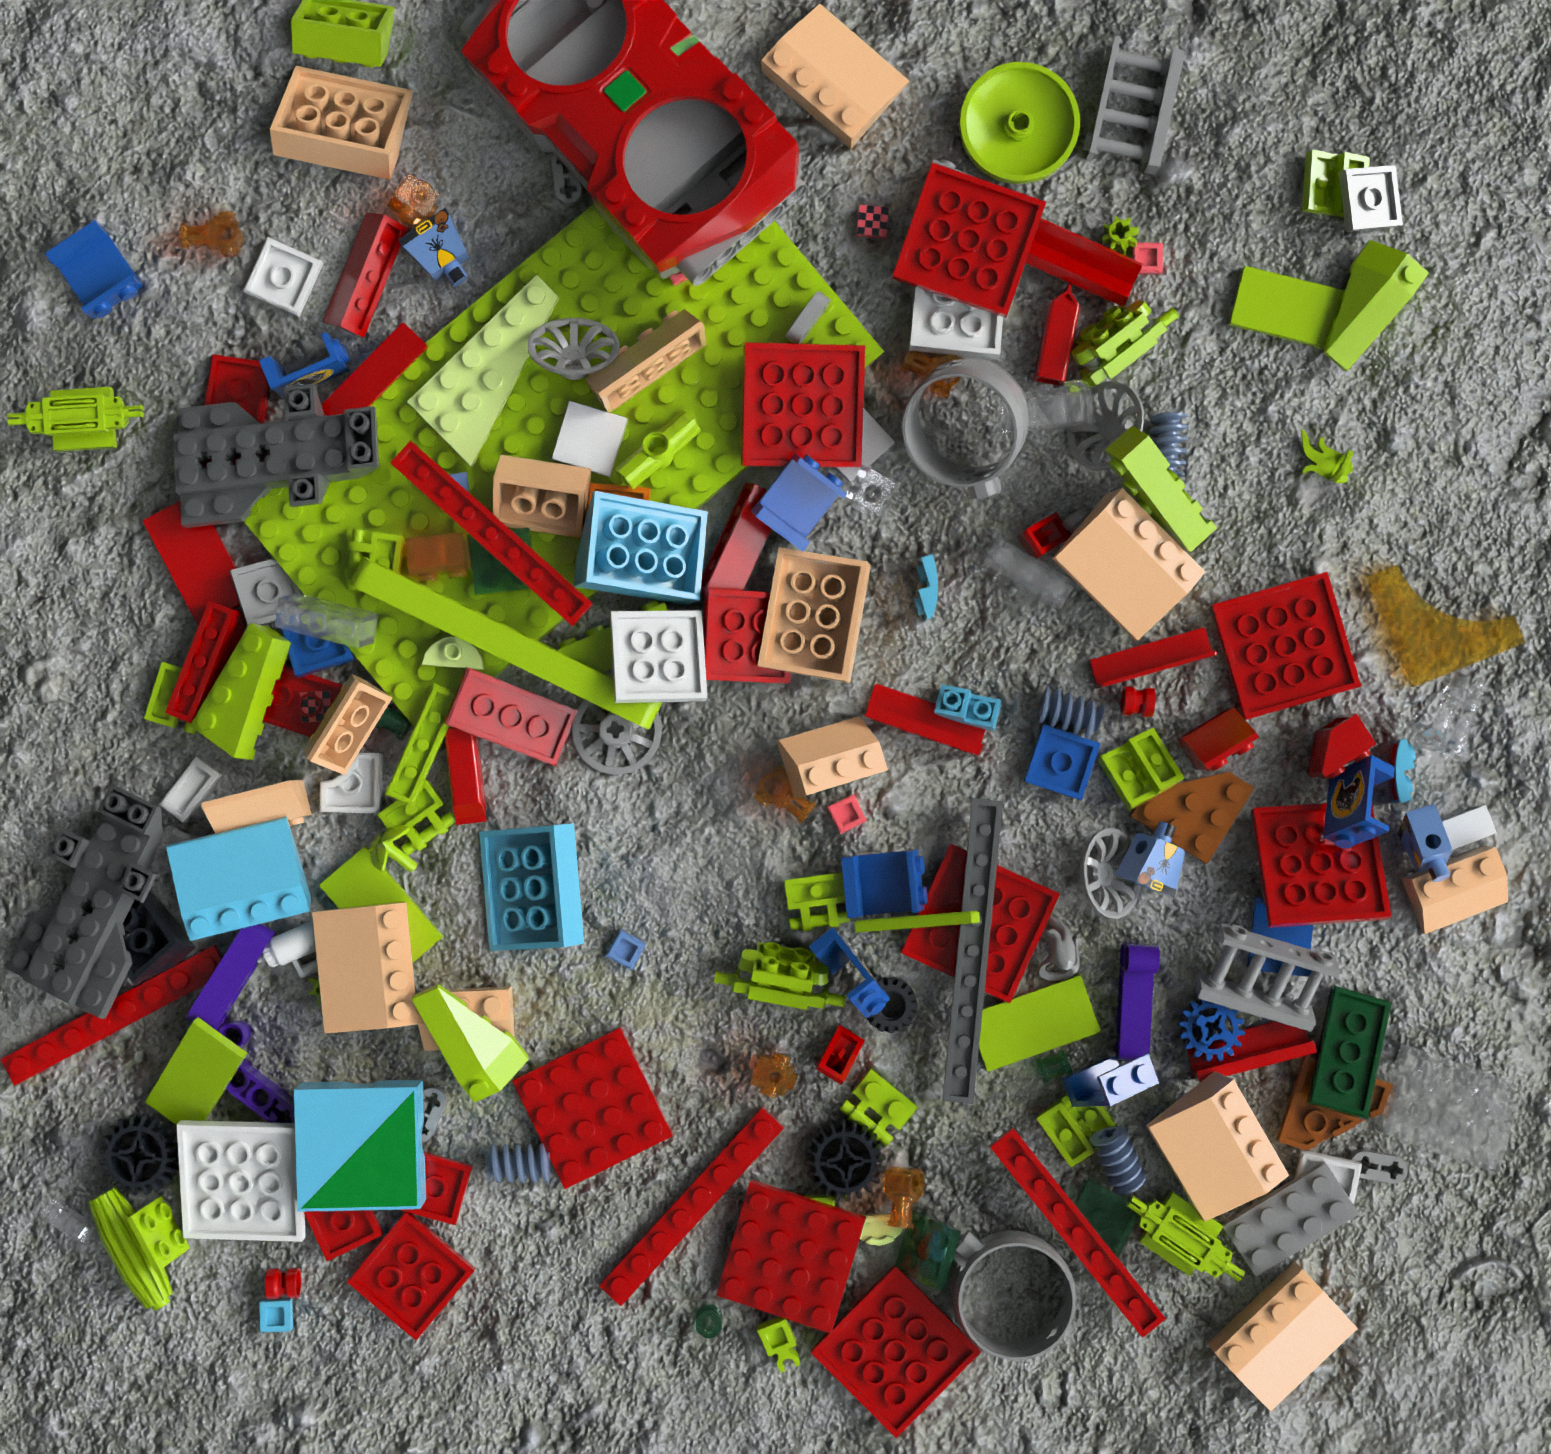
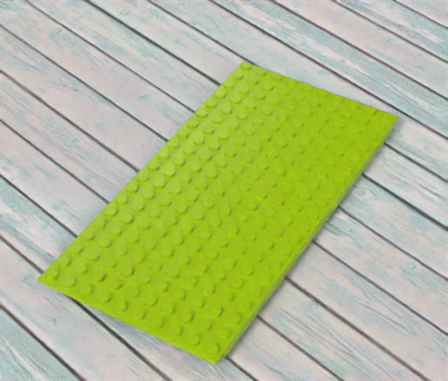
M593 204L426 342L428 348L371 405L376 408L379 468L359 479L330 482L321 504L290 507L289 487L271 489L264 498L261 497L250 510L252 513L246 518L244 523L386 694L392 697V701L414 727L433 684L436 683L456 692L465 668L422 665L425 653L433 643L442 638L455 636L359 589L358 591L345 589L347 577H344L345 568H348L350 550H347L348 541L352 540L353 529L365 530L364 543L370 544L372 532L405 536L400 574L538 641H541L564 622L565 619L390 462L411 440L449 475L466 472L470 494L493 514V477L500 455L564 464L552 460V456L569 401L601 411H607L587 385L585 379L589 375L578 380L566 379L558 373L543 369L529 356L472 468L407 401L536 275L559 297L547 323L564 318H583L599 322L616 334L619 340V349L626 345L630 348L639 341L637 339L638 336L647 329L652 328L655 330L664 324L662 322L663 318L675 310L679 313L686 309L704 325L707 345L611 412V414L627 418L628 422L611 478L591 472L590 483L627 486L618 476L615 468L642 446L643 439L647 434L659 431L683 410L695 420L701 432L673 455L674 457L670 465L657 469L637 487L651 489L650 501L698 510L750 467L741 465L744 342L792 343L785 338L787 332L812 297L819 291L828 297L831 302L801 344L866 345L865 368L884 353V350L775 221L702 284L694 286L689 280H686L674 287L670 277L662 279L651 268L648 269L610 228ZM570 325L557 327L567 343H570ZM578 325V343H581L590 327ZM545 332L540 336L548 338L557 344L556 339L550 332ZM600 332L595 335L590 345L601 338L608 337ZM535 345L537 354L546 349L551 350L544 345ZM603 346L597 350L604 351L610 355L612 346ZM552 357L543 359V361L552 366H556L558 362L556 358ZM592 358L589 361L590 367L598 365L604 360ZM656 447L652 453H660L664 447ZM508 527L574 586L576 556L581 538ZM362 552V556L369 558L370 553ZM575 587L588 600L600 592L598 590ZM476 647L483 658L484 670H473L496 678L512 665Z

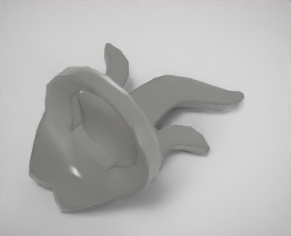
M1050 915L1048 921L1055 929H1049L1045 933L1052 940L1053 955L1041 962L1039 965V975L1049 981H1062L1076 974L1079 969L1078 945L1082 943V939L1078 937L1072 940L1068 928L1060 920ZM1050 963H1053L1063 971L1054 973L1047 971L1045 968Z

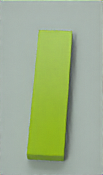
M436 683L433 684L385 795L414 806L449 728V725L444 724V720L456 692Z
M977 911L857 920L855 922V933L980 923V915Z

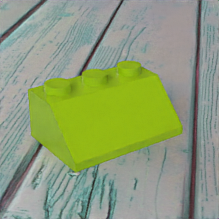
M302 0L291 19L292 53L300 54L310 59L320 57L332 59L337 63L352 62L362 64L368 68L381 67L389 51L395 7L355 0Z

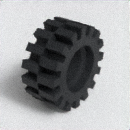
M882 977L877 982L886 993H893L900 997L902 1002L901 1010L894 1016H886L879 1012L875 1015H870L867 1020L879 1031H886L888 1033L900 1032L904 1030V1027L909 1026L913 1018L916 1017V1009L918 1008L916 995L905 981L897 979V977Z

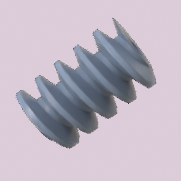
M1165 412L1150 417V423L1156 425V427L1151 428L1149 434L1156 438L1152 439V441L1169 462L1170 466L1168 468L1178 477L1185 476V473L1178 471L1177 467L1186 465V461L1179 459L1178 455L1187 453V449L1179 447L1178 443L1187 441V437L1180 435L1179 431L1188 429V425L1180 423V419L1189 416L1179 412Z
M1047 685L1038 708L1039 723H1043L1047 717H1050L1051 727H1054L1060 720L1062 721L1063 731L1072 724L1073 734L1077 735L1081 728L1085 729V738L1088 739L1098 729L1104 714L1105 705L1101 704L1096 710L1095 701L1090 700L1084 707L1083 697L1079 696L1073 703L1072 693H1067L1061 699V690L1055 689L1050 695V687Z
M1111 1126L1098 1130L1090 1137V1143L1095 1146L1094 1152L1099 1156L1098 1161L1103 1166L1102 1171L1104 1175L1108 1176L1107 1182L1110 1186H1113L1112 1193L1125 1195L1137 1191L1144 1184L1146 1174L1142 1169L1139 1159H1137L1138 1155L1135 1149H1133V1144L1129 1139L1127 1130L1123 1127Z
M495 1144L491 1145L487 1158L488 1183L491 1180L492 1174L497 1183L502 1182L504 1175H506L509 1183L514 1182L516 1175H518L521 1183H525L529 1174L533 1183L538 1182L541 1174L544 1182L549 1183L551 1172L550 1152H546L544 1144H540L537 1152H534L532 1145L528 1144L525 1153H522L519 1144H516L513 1153H510L507 1144L503 1145L501 1153L497 1152Z

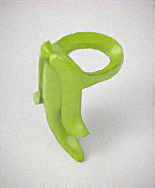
M1301 430L1304 454L1316 464L1305 466L1302 474L1312 471L1333 483L1347 482L1348 474L1353 471L1351 459L1354 451L1347 449L1341 454L1327 447L1324 443V436H1322L1317 443L1318 449L1321 451L1318 452L1311 447L1307 433Z

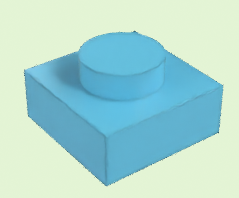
M262 1299L259 1302L260 1332H288L293 1329L292 1299Z

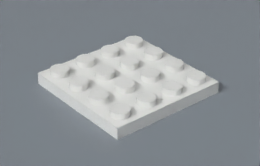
M179 1121L177 1124L183 1238L303 1242L306 1237L305 1214L297 1210L295 1123Z

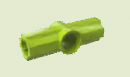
M682 410L659 431L647 434L643 439L642 446L615 468L616 473L629 488L634 490L657 469L670 465L674 457L673 455L701 432L700 427L687 412ZM656 447H664L660 453H652Z

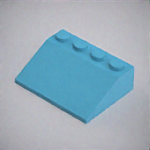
M593 491L576 556L574 587L683 605L699 601L708 512Z
M287 816L167 845L166 847L181 916L190 941L310 912L311 894Z
M574 823L480 831L489 951L559 948L584 944Z

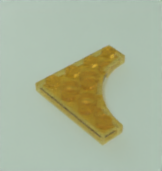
M1398 565L1367 576L1411 687L1421 685L1525 643L1515 615L1493 621H1471L1447 615L1426 603L1415 593L1405 580Z

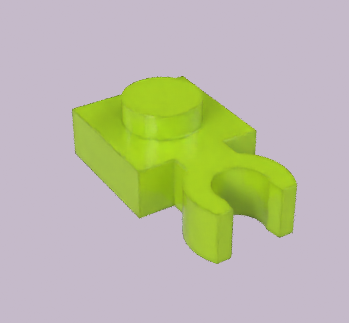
M777 1317L757 1325L758 1334L768 1356L777 1354V1367L781 1373L785 1372L783 1362L785 1359H792L796 1367L800 1366L799 1354L792 1348L797 1346L796 1338L787 1319Z

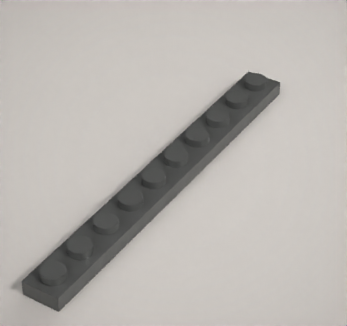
M972 798L961 912H979L980 923L959 924L942 1100L947 1102L974 1103L1003 801Z

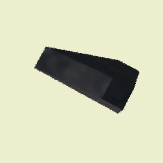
M149 891L144 903L136 899L134 900L123 922L126 934L123 936L126 951L130 952L132 965L127 976L132 983H138L174 968L196 947L189 940L181 925L151 891Z

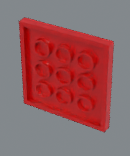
M932 162L892 279L1006 318L1046 201Z
M744 342L741 465L785 466L796 453L802 459L807 454L820 464L819 467H862L866 345Z
M1328 571L1210 605L1242 716L1245 720L1362 687Z
M1327 803L1253 808L1251 810L1268 928L1390 919L1392 916L1378 836L1347 849L1340 848L1334 842L1323 838ZM1372 804V806H1371V816H1370V817H1372V818L1375 819L1374 810H1373V804Z
M951 843L949 844L927 892L928 902L924 905V910L918 912L917 915L961 912L966 850ZM997 865L984 992L1011 1003L1060 893ZM959 924L911 928L900 953L954 977Z
M622 1027L512 1080L542 1144H544L546 1152H550V1160L564 1189L674 1135Z
M751 1179L716 1296L831 1334L866 1216Z
M894 1264L834 1325L832 1333H826L810 1349V1353L897 1439L981 1353V1349Z

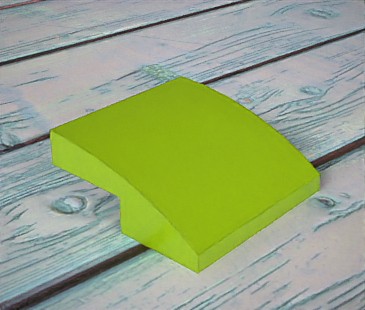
M1317 150L1306 152L1302 212L1344 217L1339 171L1369 167L1370 157L1348 152L1338 155Z
M1154 728L1129 739L1124 745L1101 755L1098 759L1099 764L1128 811L1184 779L1183 774Z
M1067 1093L1036 1117L1071 1168L1095 1153V1146L1090 1143V1137L1095 1132L1106 1127L1118 1126L1104 1106L1072 1107Z

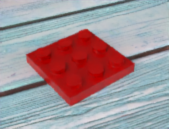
M705 589L703 638L706 680L790 684V672L758 666L771 592Z
M405 1212L347 1283L414 1340H417L476 1268L413 1214Z

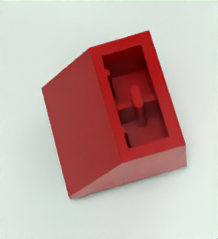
M1232 707L1225 709L1177 740L1196 770L1215 771L1228 763L1226 759L1228 756L1236 754L1239 756L1254 747L1252 742L1258 739L1259 736L1240 713Z
M1357 713L1340 715L1316 731L1307 771L1310 777H1321L1322 779L1329 777V779H1332L1346 770L1344 768L1345 764L1353 760L1357 763L1371 754L1369 749L1375 746L1376 742Z

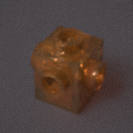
M408 173L399 183L386 206L396 212L402 221L417 227L424 219L428 220L435 214L438 206L434 203L439 193L434 191L428 182L417 179Z
M760 1052L750 1084L761 1088L759 1092L768 1097L777 1098V1095L785 1096L787 1089L793 1090L798 1074L794 1072L795 1064L790 1063L791 1058L784 1054L774 1052L773 1056ZM773 1072H778L780 1076L778 1078H772L770 1074Z

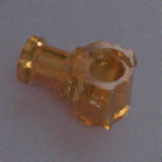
M218 212V216H214L211 220H206L205 225L181 223L179 227L180 242L183 250H189L190 247L207 246L208 250H219V256L236 257L238 252H241V246L244 243V233L240 228V223L236 220L235 212ZM231 228L234 230L233 236L229 240H222V234L226 229Z
M909 350L901 371H911L925 377L938 366L962 358L957 355L948 354L944 357L935 355L931 358L920 352ZM956 377L950 383L943 382L941 379L931 383V393L947 399L951 391L958 387L961 377Z
M779 764L772 773L766 774L761 779L760 789L753 796L754 799L766 808L772 804L778 810L781 808L786 809L797 818V823L799 824L804 821L817 804L815 801H808L803 796L794 799L786 770ZM775 777L781 781L782 789L778 794L770 795L765 791L764 783L768 778ZM791 800H794V801H795L796 803H798L803 809H802V810L799 809L797 806H795L793 803H791Z
M890 1166L887 1170H884L883 1191L888 1200L892 1201L890 1220L887 1221V1226L914 1229V1224L911 1222L912 1207L924 1194L926 1174H923L920 1169Z

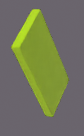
M1244 266L1229 325L1324 349L1333 320L1338 316L1343 290Z
M364 846L319 886L339 909L406 902L413 964L444 936L386 868L382 872L373 866L370 857L372 852L368 851L367 846Z
M1079 974L1013 997L1011 1003L1002 1001L983 1008L979 1051L987 1072L1101 1032L1081 975Z
M197 1017L192 1022L145 1103L176 1125L180 1120L206 1121L246 1057L247 1052Z

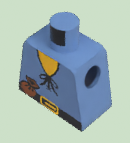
M446 208L398 239L405 251L433 280L437 281L446 275L453 287L467 280L468 275L461 267V264L470 257Z
M1432 804L1406 812L1399 828L1398 836L1415 871L1420 873L1428 870L1433 882H1440L1449 878L1451 874L1446 863L1452 853V847L1436 805Z
M1159 821L1154 836L1137 833L1116 872V876L1174 898L1185 855L1184 849L1170 844L1176 827Z

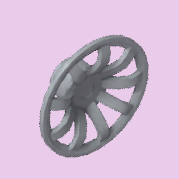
M564 318L550 321L534 330L528 340V353L531 359L543 369L558 373L566 379L578 380L586 377L589 373H594L609 366L619 353V340L610 328L599 322L583 318ZM570 325V343H567L557 327ZM578 325L590 327L581 343H578ZM545 332H550L556 339L557 344L548 338L540 336ZM600 332L608 337L601 338L590 345L595 335ZM535 345H544L551 350L546 349L537 354ZM603 346H612L610 355L597 349ZM552 357L556 358L558 362L556 366H552L543 361V359ZM592 358H600L604 360L600 364L590 367L589 361Z
M1116 381L1102 382L1088 389L1074 405L1067 424V443L1071 454L1082 466L1100 471L1111 468L1109 462L1101 463V455L1129 427L1134 426L1128 419L1130 416L1137 414L1136 428L1143 431L1144 410L1142 402L1132 388ZM1107 389L1119 390L1114 397L1112 408L1106 398ZM1097 393L1103 414L1098 413L1086 403ZM1127 394L1135 406L1129 407L1122 412V400ZM1082 410L1097 421L1096 425L1076 424L1080 411ZM1075 433H1095L1094 436L1082 441L1078 446L1076 445ZM1098 444L1093 453L1092 462L1082 456L1087 448Z
M584 700L577 709L572 729L574 744L580 756L592 768L611 775H623L642 768L655 755L662 736V724L659 713H657L653 721L655 733L654 739L651 741L634 734V729L641 726L612 712L606 715L597 705L587 700ZM587 707L601 720L599 725L580 724ZM580 732H597L600 738L584 749ZM631 740L650 748L638 762L628 745ZM606 744L609 746L605 765H602L589 755ZM616 748H622L630 766L612 767Z
M1114 828L1101 829L1090 838L1085 847L1082 863L1079 868V880L1090 905L1098 914L1108 919H1119L1127 915L1135 906L1141 886L1134 883L1133 889H1131L1124 883L1116 880V877L1119 876H1116L1117 870L1115 867L1121 864L1132 841L1125 833ZM1104 836H1110L1111 839L1110 846L1107 851L1106 846L1103 840L1101 839ZM1119 839L1125 845V848L1120 854L1113 857L1117 850ZM1094 844L1098 848V857L1096 859L1089 857ZM1096 889L1100 891L1102 897L1099 904L1091 893ZM1115 890L1124 893L1129 900L1124 907L1121 898ZM1109 896L1114 902L1115 911L1105 910L1109 903Z

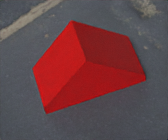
M1057 512L1025 529L1017 536L1032 561L1037 560L1067 541L1071 536V533L1061 524L1063 521Z
M839 1025L815 1063L816 1070L842 1085L865 1040Z

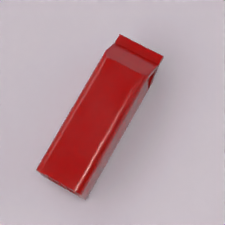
M1068 285L1064 293L1053 299L1047 306L1033 381L1055 386H1062L1065 383L1080 311V305L1070 291L1071 285Z
M450 728L445 735V746L456 825L487 822L478 736L457 728Z

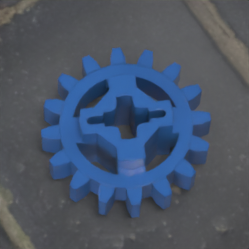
M1200 999L1199 1006L1194 1001L1190 1002L1189 1006L1192 1011H1182L1181 1014L1186 1018V1021L1178 1023L1179 1027L1185 1029V1033L1180 1034L1179 1039H1187L1188 1041L1184 1049L1187 1050L1193 1047L1195 1049L1193 1057L1198 1058L1201 1054H1204L1205 1062H1210L1212 1055H1215L1217 1061H1222L1223 1052L1229 1057L1234 1055L1231 1047H1241L1242 1045L1237 1040V1036L1245 1035V1031L1238 1029V1025L1244 1023V1019L1235 1018L1239 1010H1229L1228 1007L1212 1002L1208 1003V1001ZM1204 1009H1215L1209 1017L1198 1014ZM1226 1017L1229 1020L1231 1032L1226 1029L1224 1022ZM1216 1020L1214 1029L1218 1031L1217 1034H1211L1207 1037L1208 1028L1205 1027V1024L1213 1023ZM1192 1026L1197 1029L1199 1036L1197 1041L1192 1034ZM1217 1040L1225 1044L1218 1049H1207L1212 1041Z

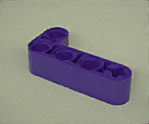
M262 924L241 928L189 1010L186 1017L189 1025L197 1017L217 1031L226 1023L229 1017V1010L259 963L257 961L260 959L259 957L263 954L271 938L276 935L275 931Z
M1123 942L1121 945L1115 1045L1117 1060H1133L1144 1054L1150 1055L1154 974L1158 973L1160 965V950L1157 945Z
M241 1020L229 1022L218 1030L219 1033L229 1039V1029H237L240 1034V1040L238 1043H233L241 1049L244 1048L251 1037L250 1027ZM243 1060L237 1070L241 1071L245 1076L244 1085L237 1084L234 1078H232L226 1090L268 1123H295L294 1098L247 1061ZM258 1089L267 1091L269 1095L268 1103H262L258 1100ZM279 1101L280 1103L275 1106L276 1108L271 1110L270 1107ZM286 1109L291 1111L288 1120L283 1118L284 1110Z

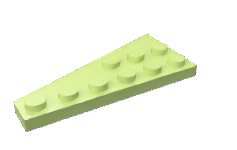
M538 275L524 286L407 401L472 468L483 444L490 435L489 432L496 418L500 415L526 360L530 356L528 353L530 335L538 327L547 323L559 300V297Z

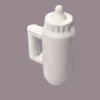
M313 920L272 937L257 962H267L270 967L293 962L301 978L318 972L317 959L304 965L299 960V958L316 952Z

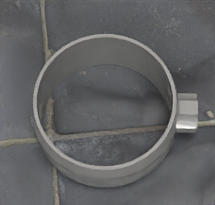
M974 358L944 363L924 377L907 401L902 426L906 449L916 466L933 480L953 487H967L970 499L988 498L1001 491L998 476L1012 464L1025 443L1029 427L1027 401L1017 381L1006 370L994 363ZM966 377L980 381L992 388L1007 405L1013 420L1014 442L1011 452L993 464L979 467L960 465L940 455L928 442L920 423L919 406L925 387L944 378Z
M967 1230L957 1238L948 1251V1255L958 1263L952 1281V1301L958 1321L968 1338L985 1352L1006 1360H1028L1041 1356L1053 1349L1069 1330L1076 1309L1074 1279L1059 1252L1044 1239L1023 1231H999L977 1239ZM1024 1246L1045 1253L1060 1266L1064 1278V1296L1061 1308L1052 1323L1032 1338L1016 1342H1004L989 1338L976 1330L962 1312V1292L965 1281L972 1268L987 1254L1004 1247Z

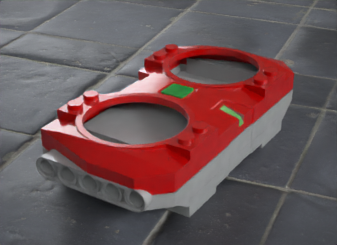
M487 0L468 16L461 26V32L468 39L461 52L470 69L491 93L496 103L541 151L553 152L587 189L598 213L609 224L610 228L648 269L651 268L662 279L682 272L694 286L702 284L796 203L807 190V185L800 178L801 155L797 141L777 121L776 115L736 73L733 74L718 57H714L678 19L677 14L664 0Z

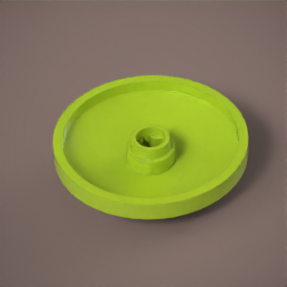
M1029 62L1002 64L983 74L968 91L960 112V137L971 161L991 178L1010 184L1037 182L1055 173L1071 155L1080 130L1078 104L1066 82L1048 68Z

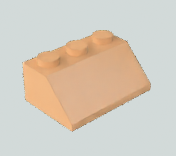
M500 455L493 477V515L507 527L581 538L588 505L591 468Z
M351 674L343 684L332 706L327 710L316 732L310 737L309 743L304 749L306 758L311 762L345 775L392 700V697L368 681Z
M860 716L777 741L794 799L888 770L878 739Z
M289 780L201 803L202 809L215 834L286 816L289 825L293 826L305 823L303 817L312 815L303 780Z
M1483 846L1449 859L1446 865L1451 876L1440 882H1433L1428 870L1420 873L1415 872L1401 878L1423 934L1508 902L1507 873L1496 847Z
M512 986L447 989L466 1002L467 1008L480 1017L482 1015L486 1016L491 1020V1025L501 1032L506 1030L514 1036ZM417 1010L418 1027L424 1051L440 1050Z

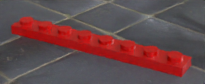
M411 440L390 462L571 626H574L593 605L590 600Z
M217 945L204 950L176 965L174 968L116 997L105 1019L98 1018L88 1012L0 1059L13 1085L15 1086L206 985L223 958Z
M762 1106L601 1281L599 1287L617 1304L622 1306L779 1135L784 1126Z
M1013 1127L989 1144L992 1151L1142 1338L1166 1320L1165 1316Z

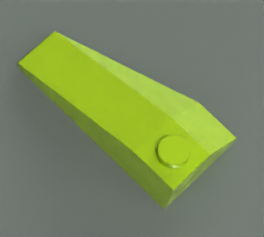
M1373 240L1366 242L1350 266L1348 274L1351 275L1346 290L1342 292L1340 298L1342 303L1338 316L1333 320L1323 352L1344 372L1351 368L1411 299L1429 274L1408 253Z
M440 984L412 996L415 1007L455 1078L474 1103L500 1092L528 1061L529 1056L512 1034L506 1030L501 1032L490 1024L491 1020L484 1015L480 1017L467 1008L466 1002Z

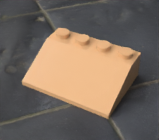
M821 4L816 6L781 37L761 60V72L850 149L909 83L907 78Z
M295 66L270 127L273 155L390 180L399 156L412 98V90Z
M686 309L679 313L677 310L669 313L663 318L662 322L664 324L655 330L649 328L641 333L637 338L639 341L630 348L627 345L620 348L616 359L609 366L594 373H589V377L585 379L587 385L605 410L611 413L707 345L702 322Z
M1123 488L1107 493L1052 558L1135 641H1138L1184 598L1205 573L1183 548Z
M779 547L758 666L850 683L871 565L867 561Z
M406 902L312 912L324 1034L419 1024L417 1008L412 1001V996L416 993Z
M1216 1071L1146 1125L1186 1195L1204 1222L1267 1194L1289 1176L1234 1079Z
M1294 1261L1226 1325L1208 1345L1235 1376L1272 1411L1358 1328Z

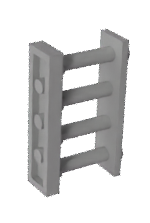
M1114 36L1111 45H1105L1101 63H1105L1106 68L1092 132H1086L1083 150H1087V161H1092L1096 149L1139 158L1141 162L1145 163L1143 173L1155 175L1162 161L1185 51L1173 48L1168 58L1164 57L1163 60L1119 51L1118 47L1121 37ZM1115 63L1160 72L1159 75L1164 76L1162 87L1158 86L1157 89L1113 80L1112 75ZM1109 91L1153 101V104L1158 105L1156 116L1151 115L1148 118L1105 108ZM1102 121L1145 129L1147 133L1152 134L1150 144H1145L1142 147L1101 138L1099 135Z
M1221 923L1219 931L1222 944L1226 946L1213 974L1198 973L1194 981L1197 998L1312 1032L1316 1019L1312 1006L1309 1004L1324 974L1336 978L1339 977L1340 970L1336 958L1326 951H1313L1249 932L1238 925L1229 926ZM1238 949L1255 953L1241 983L1224 980ZM1267 957L1282 961L1283 964L1270 991L1264 992L1252 988ZM1295 966L1312 970L1298 999L1291 1000L1281 997Z

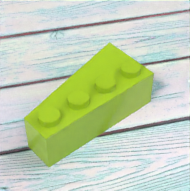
M1131 426L1105 449L1111 459L1109 466L1118 476H1122L1124 479L1122 483L1124 489L1137 499V503L1181 547L1192 552L1217 529L1212 520H1207L1199 514L1203 508L1197 500H1193L1183 490L1186 485L1168 468L1170 466L1169 462L1149 435Z
M250 623L190 726L233 758L253 760L256 752L253 748L257 736L262 734L265 725L262 721L266 708L271 706L274 697L272 690L275 681L280 679L291 642L270 627Z

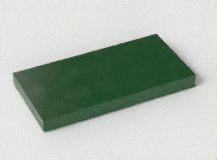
M1335 985L1331 987L1306 1103L1363 1120L1368 1119L1392 1002Z

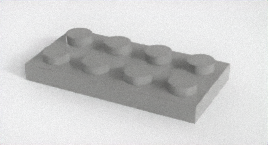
M1322 1161L1227 1219L1222 1225L1257 1277L1358 1216L1359 1211L1326 1162Z

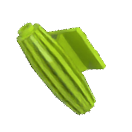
M113 1187L90 1200L88 1205L99 1238L123 1282L145 1309L152 1307L153 1311H156L170 1303L168 1297L173 1294L165 1266L190 1249L187 1239L183 1238V1231L180 1230L172 1215V1210L166 1204L163 1196L157 1197L137 1212L117 1187Z

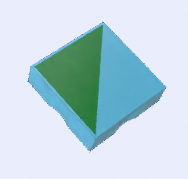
M384 1080L368 1084H354L345 1081L301 1082L294 1089L298 1212L421 1209L426 1201L425 1156L421 1140L424 1124L423 1080Z

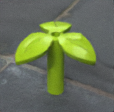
M396 825L389 827L383 835L380 832L372 840L368 851L372 852L370 857L375 868L384 872L387 857L389 856L408 872H413L416 869L417 862L393 844L394 840H397L411 830L408 826Z

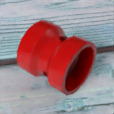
M1123 686L1120 704L1121 715L1132 716L1136 713L1142 717L1152 718L1156 702L1155 688L1145 687L1142 690H1136L1133 686Z
M299 1267L289 1268L287 1271H280L278 1268L267 1269L265 1277V1294L267 1299H278L280 1296H287L289 1299H298L300 1297L302 1276Z

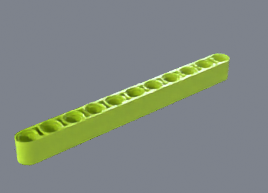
M362 556L349 583L351 586L643 728L650 730L663 703H615L612 676L381 564L378 565L377 562L373 563V560Z

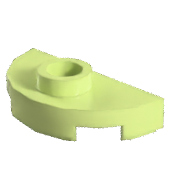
M457 637L442 638L433 643L425 653L422 665L468 667L484 670L483 658L477 648Z
M908 1212L863 1215L866 1216L860 1239L869 1245L882 1246L892 1243L901 1234L903 1228L906 1227Z

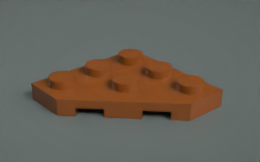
M1231 772L1177 783L1135 807L1130 817L1154 832L1159 821L1175 826L1176 829L1171 842L1205 864H1208L1255 787Z
M1308 1055L1302 1058L1276 1138L1278 1142L1305 1151H1309L1317 1147L1319 1143L1331 1137H1336L1365 1121L1306 1103L1316 1058ZM1376 1078L1368 1119L1384 1112L1393 1084Z

